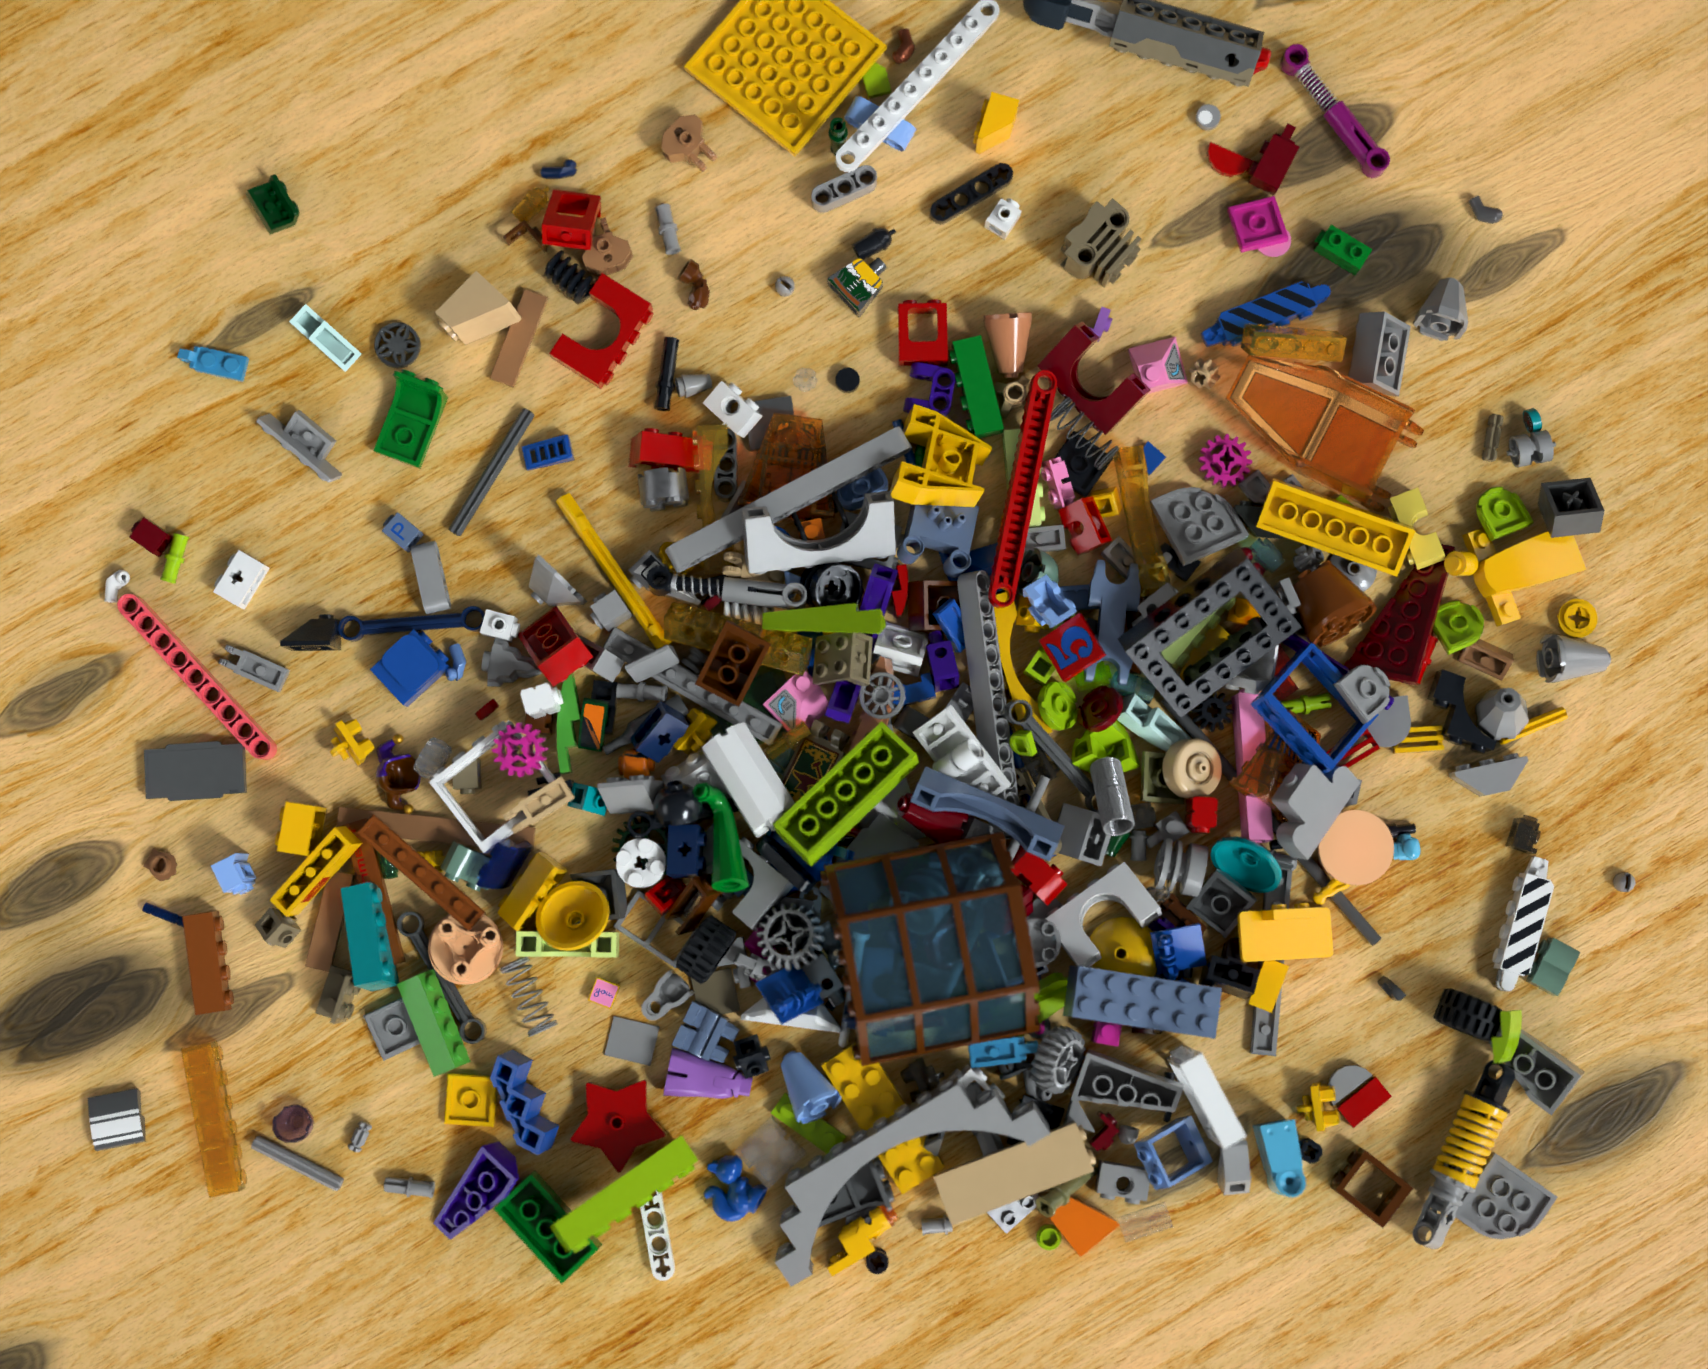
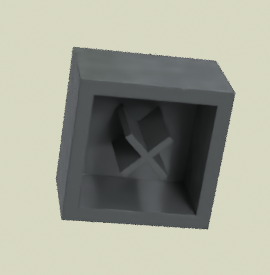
M1591 478L1541 483L1538 507L1551 538L1598 533L1601 531L1605 510Z

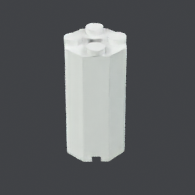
M745 722L727 728V733L722 736L720 733L714 736L702 747V751L753 834L758 838L768 832L769 828L772 832L775 831L773 824L795 802Z

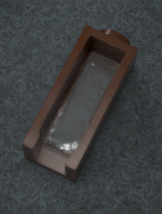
M710 874L693 877L664 918L671 920L680 917L683 920V924L675 931L677 935L693 932L717 897L723 892L712 888V876Z

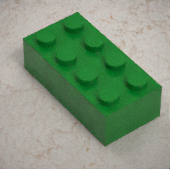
M536 1171L532 1172L494 1208L498 1215L561 1284L602 1246V1243L592 1235L587 1239L589 1244L580 1251L574 1253L571 1250L566 1253L550 1226L572 1212V1210Z

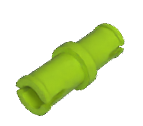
M173 533L174 536L168 554L165 553L164 558H166L160 580L176 584L180 565L185 560L183 555L189 537Z
M1329 693L1309 697L1301 695L1298 699L1279 701L1291 715L1297 713L1305 715L1310 714L1314 710L1331 708V702L1327 701L1331 700Z

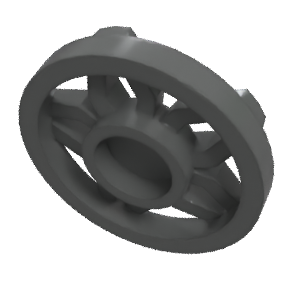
M396 322L382 327L375 339V351L378 358L392 368L409 366L417 359L421 350L418 334L411 326L405 323ZM399 327V329L396 331V335L394 334V332L390 331V329ZM405 328V335L402 337L400 333ZM409 332L414 335L416 342L407 340ZM388 333L392 337L387 339L384 334ZM381 338H383L384 342L388 344H383L381 347H379ZM408 344L414 345L416 347L408 348ZM386 348L389 349L388 352H386V353H381L384 349H386ZM406 352H407V353L414 352V354L412 355V357L409 358L407 361H405V359H406V354H405V353H406ZM393 354L395 363L387 361L384 357H390ZM402 355L401 363H399L397 356Z

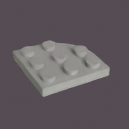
M1188 487L1177 489L1157 497L1149 503L1183 566L1245 540L1249 536L1234 508L1218 494L1213 495L1201 491V488Z
M1492 1152L1486 1164L1482 1167L1483 1172L1477 1174L1479 1181L1476 1185L1475 1193L1465 1192L1462 1198L1463 1204L1458 1207L1455 1217L1486 1237L1494 1239L1520 1237L1533 1230L1543 1220L1558 1197L1505 1159Z

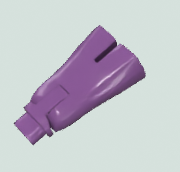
M672 1047L663 1096L717 1099L730 1098L733 1095L735 1098H738V1095L749 1097L753 1077L745 1079L742 1072L739 1071L738 1073L737 1070L730 1066L711 1060L707 1061L692 1053Z

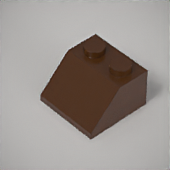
M922 580L908 582L909 631H943L932 613L949 598L954 599L960 608L957 581Z

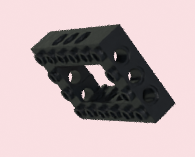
M1238 546L1120 636L1118 640L1128 656L1181 718L1299 630L1301 625ZM1242 592L1261 617L1250 619L1247 621L1248 624L1234 635L1230 634L1225 642L1213 651L1210 649L1207 652L1208 654L1193 666L1190 664L1184 670V680H1182L1173 665L1166 661L1161 652L1238 593Z

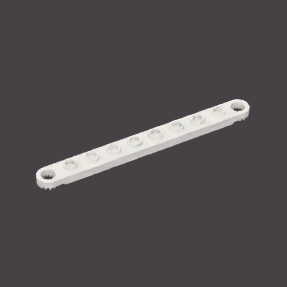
M980 0L837 151L835 163L839 170L849 173L857 169L978 41L998 18L999 6L994 0ZM990 7L993 14L986 16L982 14L981 8ZM844 154L851 155L854 158V162L845 164L842 162L841 157Z

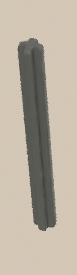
M523 408L450 525L449 531L457 536L462 535L530 425L534 414L528 409Z

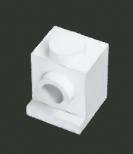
M1001 198L990 216L986 219L985 228L1005 240L1021 216V210L1018 209L1020 207L1019 204L1010 198L1006 201ZM1004 211L1009 216L1004 218L1000 213Z

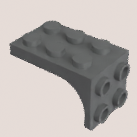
M879 1157L873 1158L847 1180L825 1211L819 1227L874 1206H885L887 1211L893 1210L891 1202L895 1201L893 1191L888 1179L883 1181L886 1176Z

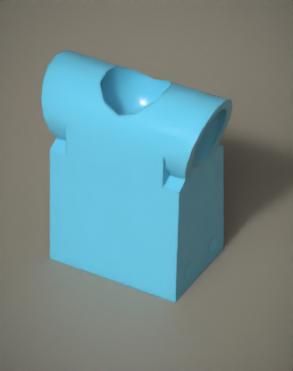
M1283 1119L1252 1125L1262 1165L1267 1176L1268 1187L1272 1192L1286 1197L1299 1196L1305 1189L1306 1178L1302 1169L1303 1163L1295 1119Z

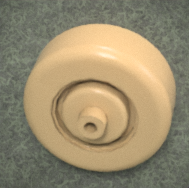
M1179 740L1167 750L1162 765L1163 777L1168 788L1179 797H1205L1211 794L1220 782L1222 774L1220 756L1217 750L1205 740Z

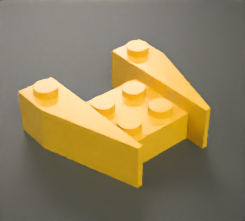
M914 404L905 420L903 433L909 442L926 447L921 468L903 461L901 462L892 480L891 497L912 505L975 507L985 489L972 484L975 465L982 466L992 450V446L939 412Z

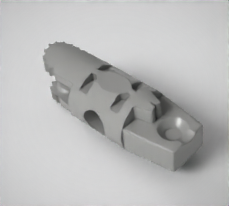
M738 953L733 961V964L745 969L743 974L758 981L784 969L783 967L777 969L774 963L769 964L766 959L751 953L750 957ZM763 967L766 969V975L762 972Z

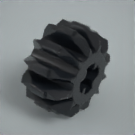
M1216 692L1197 705L1199 708L1195 707L1191 710L1192 713L1199 714V716L1193 718L1194 722L1203 721L1200 724V729H1204L1208 724L1209 732H1214L1215 725L1219 730H1223L1224 725L1222 722L1226 724L1231 723V719L1226 715L1234 714V710L1226 709V706L1232 704V701L1223 702L1222 700L1225 698L1224 693H1221L1218 698H1216ZM1211 705H1213L1214 710H1218V713L1213 715L1214 717H1212L1210 712H1207Z

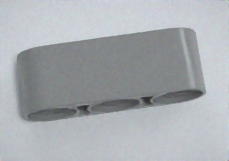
M864 165L854 171L847 172L818 185L813 189L811 195L813 208L819 213H826L871 193L877 186L876 170L871 166ZM867 175L873 180L866 184L861 182L860 178ZM842 185H847L851 190L848 193H841L838 188ZM820 195H825L829 199L825 203H819L816 198Z
M436 541L411 546L412 560L426 614L451 609L450 596Z

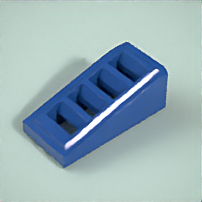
M568 434L522 446L527 471L575 461ZM560 444L563 445V455H560L558 445ZM553 446L555 453V457L551 458L549 451V447ZM544 448L546 460L541 459L539 449ZM535 450L537 459L535 463H532L530 451Z

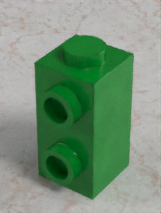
M1332 224L1327 231L1322 229L1314 241L1318 243L1314 250L1316 253L1354 276L1359 272L1373 250Z

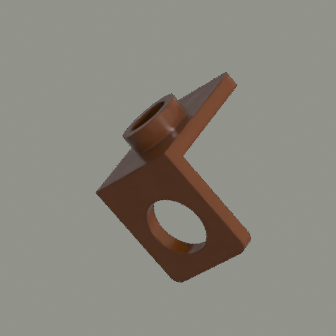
M525 220L503 236L507 245H510L528 231L544 253L548 251L545 244H542L541 232L536 226L531 228Z

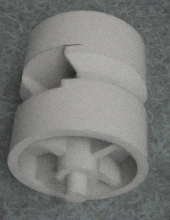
M1547 430L1532 432L1530 437L1527 434L1511 436L1509 439V451L1506 453L1507 456L1511 457L1512 463L1516 468L1531 465L1532 461L1536 464L1552 461L1554 456L1553 447H1556V443L1552 442Z

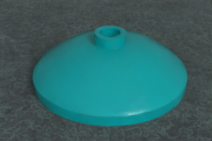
M1236 836L1221 838L1215 842L1211 849V860L1215 868L1226 872L1251 892H1271L1281 882L1282 872L1275 857L1262 845L1250 839Z

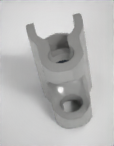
M673 969L660 978L654 992L642 1004V1014L648 1020H658L672 1008L687 1001L695 993L692 989H689V985L678 974H674L675 971ZM653 1001L660 1004L661 1009L659 1013H655L651 1009Z

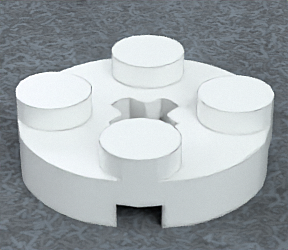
M632 839L625 843L617 854L616 868L620 878L632 887L647 888L656 884L662 878L666 867V855L660 845L649 839ZM638 856L642 859H648V862L645 864V870L635 867Z

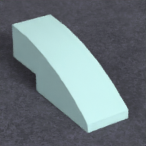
M307 304L289 321L345 372L361 356V353Z
M1136 694L1123 697V709L1117 720L1147 742L1167 752L1175 742L1191 739L1159 707L1151 709Z

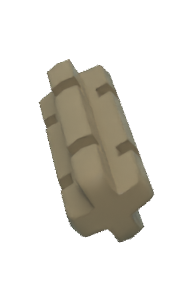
M1491 414L1489 416V427L1487 428L1484 442L1486 449L1482 453V460L1494 462L1497 458L1498 451L1496 449L1500 441V427L1503 424L1502 415Z

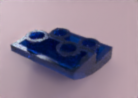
M510 839L501 843L498 842L490 852L492 858L489 863H485L478 873L480 878L476 885L488 889L509 887L532 850L533 845L527 841L516 844Z

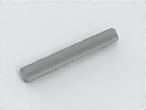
M257 1136L252 1142V1149L334 1191H338L343 1184L344 1179L261 1136Z

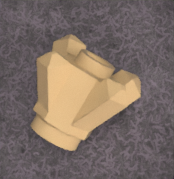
M1023 375L1016 382L1008 384L996 382L994 385L995 392L1002 395L1004 403L1000 409V414L1005 419L1012 409L1020 407L1024 409L1027 397L1025 388L1030 380Z

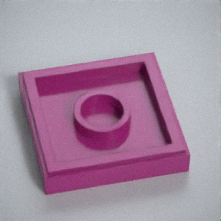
M1275 196L1228 207L1227 212L1241 253L1288 242L1289 237Z

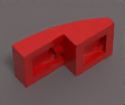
M906 564L896 566L900 590L892 591L891 594L896 618H901L907 601L908 571Z

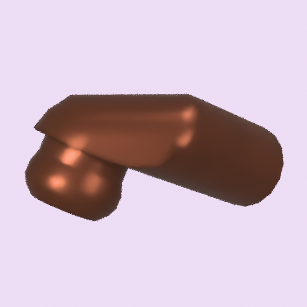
M908 28L898 32L901 45L892 54V58L897 64L907 62L915 50Z

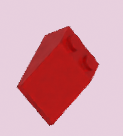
M557 606L518 634L519 639L533 661L553 687L565 681L571 673L585 666L593 658L591 652Z

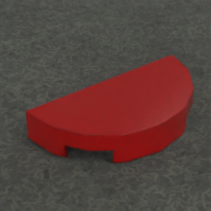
M1213 142L1209 143L1207 150L1209 162L1213 170L1222 176L1233 177L1247 172L1254 162Z

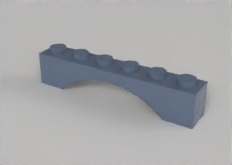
M926 766L910 801L933 812H960L984 819L1010 834L1026 852L1049 862L1064 828V825Z

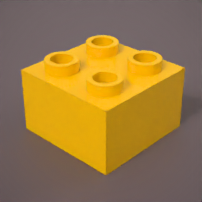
M285 802V806H282L279 820L282 821L281 830L277 832L275 837V845L278 846L277 851L309 856L321 843L327 808Z

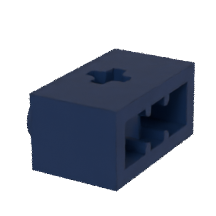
M660 701L630 739L636 751L659 763L663 757L670 753L676 741L684 736L689 725L682 713Z
M669 825L666 874L671 878H693L702 875V871H705L706 858L703 856V847L707 845V834L699 825ZM689 848L692 849L691 852H687V856L684 855V851H688Z

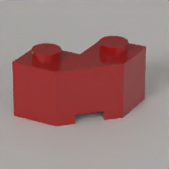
M1021 845L1019 846L1013 859L1014 868L1010 869V871L1025 886L1030 887L1033 890V894L1048 906L1068 885L1061 878L1064 873L1054 864L1049 866L1042 858L1026 852Z

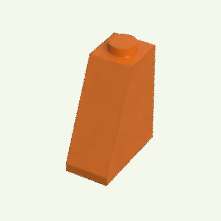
M1070 1196L1069 1202L1065 1206L1057 1208L1055 1214L1050 1217L1051 1221L1080 1257L1120 1226L1113 1217L1073 1196Z

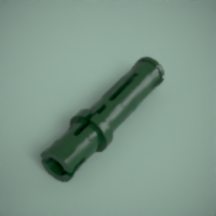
M839 117L832 119L828 131L831 140V152H834L835 156L837 151L846 142L848 136L846 123Z

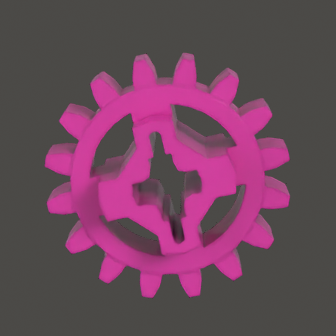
M1226 434L1223 440H1221L1219 435L1214 438L1215 443L1208 440L1206 442L1208 448L1200 450L1204 456L1199 457L1198 462L1204 465L1200 467L1199 471H1206L1207 474L1204 479L1207 480L1211 477L1213 479V486L1217 482H1221V488H1225L1227 482H1229L1231 487H1234L1236 479L1242 482L1244 480L1242 474L1248 475L1250 472L1246 466L1252 464V460L1247 459L1251 451H1244L1243 448L1246 443L1243 442L1239 445L1237 443V436L1233 440H1229V434ZM1221 446L1218 454L1210 455L1213 449ZM1232 448L1236 450L1239 455H1236L1233 452ZM1224 454L1226 457V461H1230L1226 468L1224 465V461H1220ZM1211 467H1214L1218 471V474L1215 473ZM1240 467L1236 474L1229 476L1232 468Z
M522 722L516 723L515 727L512 724L507 725L508 732L500 730L498 733L501 739H494L493 741L498 744V748L492 749V752L498 753V757L494 759V762H502L500 770L509 769V776H513L516 771L518 777H524L525 772L528 775L534 774L533 768L537 770L542 768L539 761H546L547 759L542 755L543 751L548 750V747L542 746L546 738L538 737L539 729L531 731L532 724H526L524 728ZM516 733L526 734V736L522 737L521 739H518L513 735ZM518 745L523 746V748L521 749L523 754L517 753L519 751V748L517 747ZM533 745H535V754L533 753ZM521 760L523 763H526L527 765L520 767L514 764Z

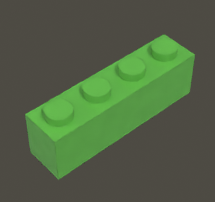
M434 969L398 983V989L433 1076H438L471 1062Z

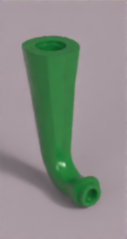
M707 782L698 783L693 789L694 796L698 798L700 803L706 801L710 805L714 816L712 888L716 891L727 893L746 889L749 886L732 807L721 790Z

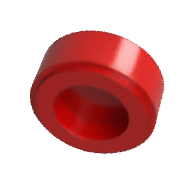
M492 699L480 708L475 715L479 720H484L499 708V704L495 699Z

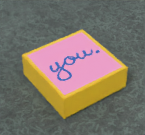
M597 977L588 1001L612 1009L620 985Z

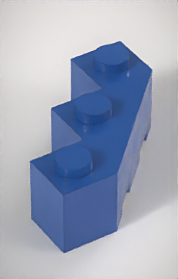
M512 1049L497 1056L490 1079L493 1087H497L501 1097L499 1102L505 1117L512 1124L515 1132L513 1137L516 1144L539 1155L552 1148L559 1125L539 1115L546 1092L526 1083L533 1060Z

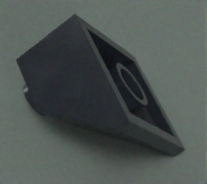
M319 615V619H310L281 640L280 646L290 651H341V635L338 632L340 621L334 619V615Z

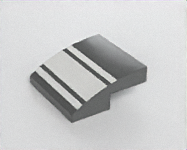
M136 1088L88 1098L90 1128L95 1151L146 1142L145 1117L141 1115V1092L139 1089Z

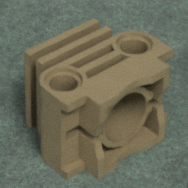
M1113 198L1105 207L1096 201L1089 209L1084 221L1065 236V244L1062 246L1061 251L1067 258L1060 266L1077 279L1087 278L1097 268L1094 276L1096 281L1105 273L1101 285L1105 288L1109 282L1114 284L1122 275L1120 271L1125 267L1124 265L1126 264L1129 267L1137 258V254L1141 249L1138 247L1141 242L1139 236L1130 244L1134 234L1131 229L1124 236L1130 219L1127 210Z

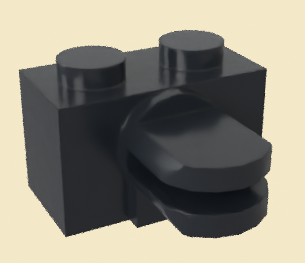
M1231 938L1224 943L1221 957L1211 955L1206 959L1207 965H1204L1202 968L1199 984L1222 988L1224 993L1247 999L1255 993L1260 970L1246 966V962H1243L1240 958L1239 938Z

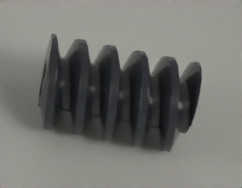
M561 250L547 263L545 276L548 279L552 278L553 284L559 285L561 291H566V295L569 298L574 297L573 301L576 304L583 303L590 297L589 292L594 284L590 285L593 278L588 276L584 279V269L577 273V263L569 266L570 257L562 260L564 252Z

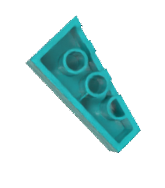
M370 882L341 888L354 986L368 991H377L397 986L400 982L396 964L394 965L386 929V918L382 910L381 902L383 896L381 889Z

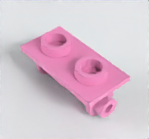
M1061 456L1043 461L1041 474L1049 487L1048 498L1050 503L1054 505L1055 509L1070 505L1074 502L1073 499L1075 498L1071 481L1063 484L1061 482V479L1069 477L1065 461H1062Z

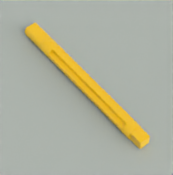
M568 493L558 498L556 504L588 547L645 630L646 635L655 648L659 649L665 645H670L672 643L671 639L648 609L572 495Z

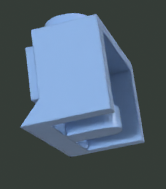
M235 853L211 865L223 893H233V895L239 893L242 895L254 889L253 884L256 883L254 880L256 876L250 864L247 863L249 854Z

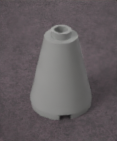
M1546 634L1540 641V643H1544L1542 650H1537L1536 655L1538 673L1540 677L1546 678V683H1555L1603 672L1611 663V656L1606 648L1558 634Z

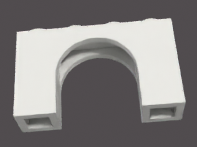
M1125 862L1120 865H1113L1100 880L1096 878L1087 885L1086 890L1080 894L1075 893L1070 896L1065 905L1061 908L1056 907L1047 914V918H1045L1056 926L1060 933L1061 946L1076 966L1090 967L1102 958L1099 950L1083 930L1084 916L1092 905L1105 900L1118 902L1130 912L1142 929L1162 915L1160 906Z

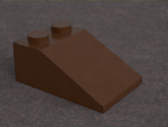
M727 620L695 685L739 707L770 648L771 642Z

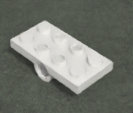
M949 705L912 732L934 760L933 770L994 796L1011 785L952 705Z

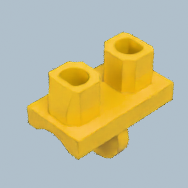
M695 708L687 714L686 718L691 724L687 728L686 733L673 745L676 750H682L686 754H690L692 750L697 752L700 747H703L712 735L711 729L718 723L714 717Z
M352 719L345 723L342 720L337 722L334 731L342 743H340L337 737L331 739L330 741L334 748L330 751L332 757L340 754L343 761L351 756L357 766L363 764L365 758L374 751V745L369 738L359 743L353 738V736L362 732L361 725L357 719Z
M1321 1082L1313 1083L1310 1086L1313 1103H1310L1309 1095H1303V1104L1296 1106L1297 1112H1304L1306 1121L1313 1120L1312 1111H1314L1317 1132L1325 1131L1327 1127L1339 1124L1340 1120L1338 1109L1326 1111L1324 1109V1102L1336 1100L1335 1087L1321 1086Z

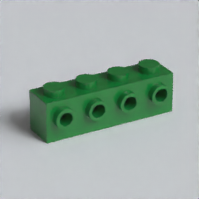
M981 335L953 341L952 349L948 350L951 364H956L958 372L954 373L957 388L961 387L963 396H960L962 410H967L969 417L968 420H965L967 431L971 434L973 433L979 439L1002 434L1004 426Z

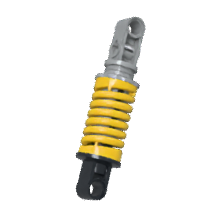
M1494 1060L1489 1061L1484 1067L1475 1091H1464L1465 1095L1460 1104L1461 1109L1456 1113L1459 1118L1453 1120L1455 1127L1449 1129L1451 1136L1445 1138V1142L1448 1145H1443L1441 1151L1446 1155H1438L1435 1165L1430 1169V1173L1436 1177V1181L1428 1190L1430 1194L1422 1207L1420 1217L1413 1229L1415 1242L1422 1246L1438 1249L1443 1245L1446 1234L1455 1219L1457 1209L1463 1204L1462 1198L1465 1192L1475 1193L1476 1191L1475 1188L1479 1181L1477 1174L1483 1172V1168L1480 1165H1485L1487 1159L1483 1156H1489L1491 1151L1487 1147L1491 1148L1494 1146V1141L1490 1138L1496 1139L1498 1137V1132L1494 1129H1501V1122L1510 1113V1110L1503 1104L1515 1080V1072L1504 1063H1494ZM1502 1069L1501 1077L1496 1079L1497 1072ZM1431 1230V1238L1426 1241V1234Z

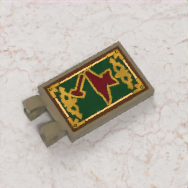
M816 719L811 726V735L803 734L781 778L783 785L795 803L847 755L842 750L848 743L850 736L834 729L831 742L825 740L824 737L827 735L830 727Z

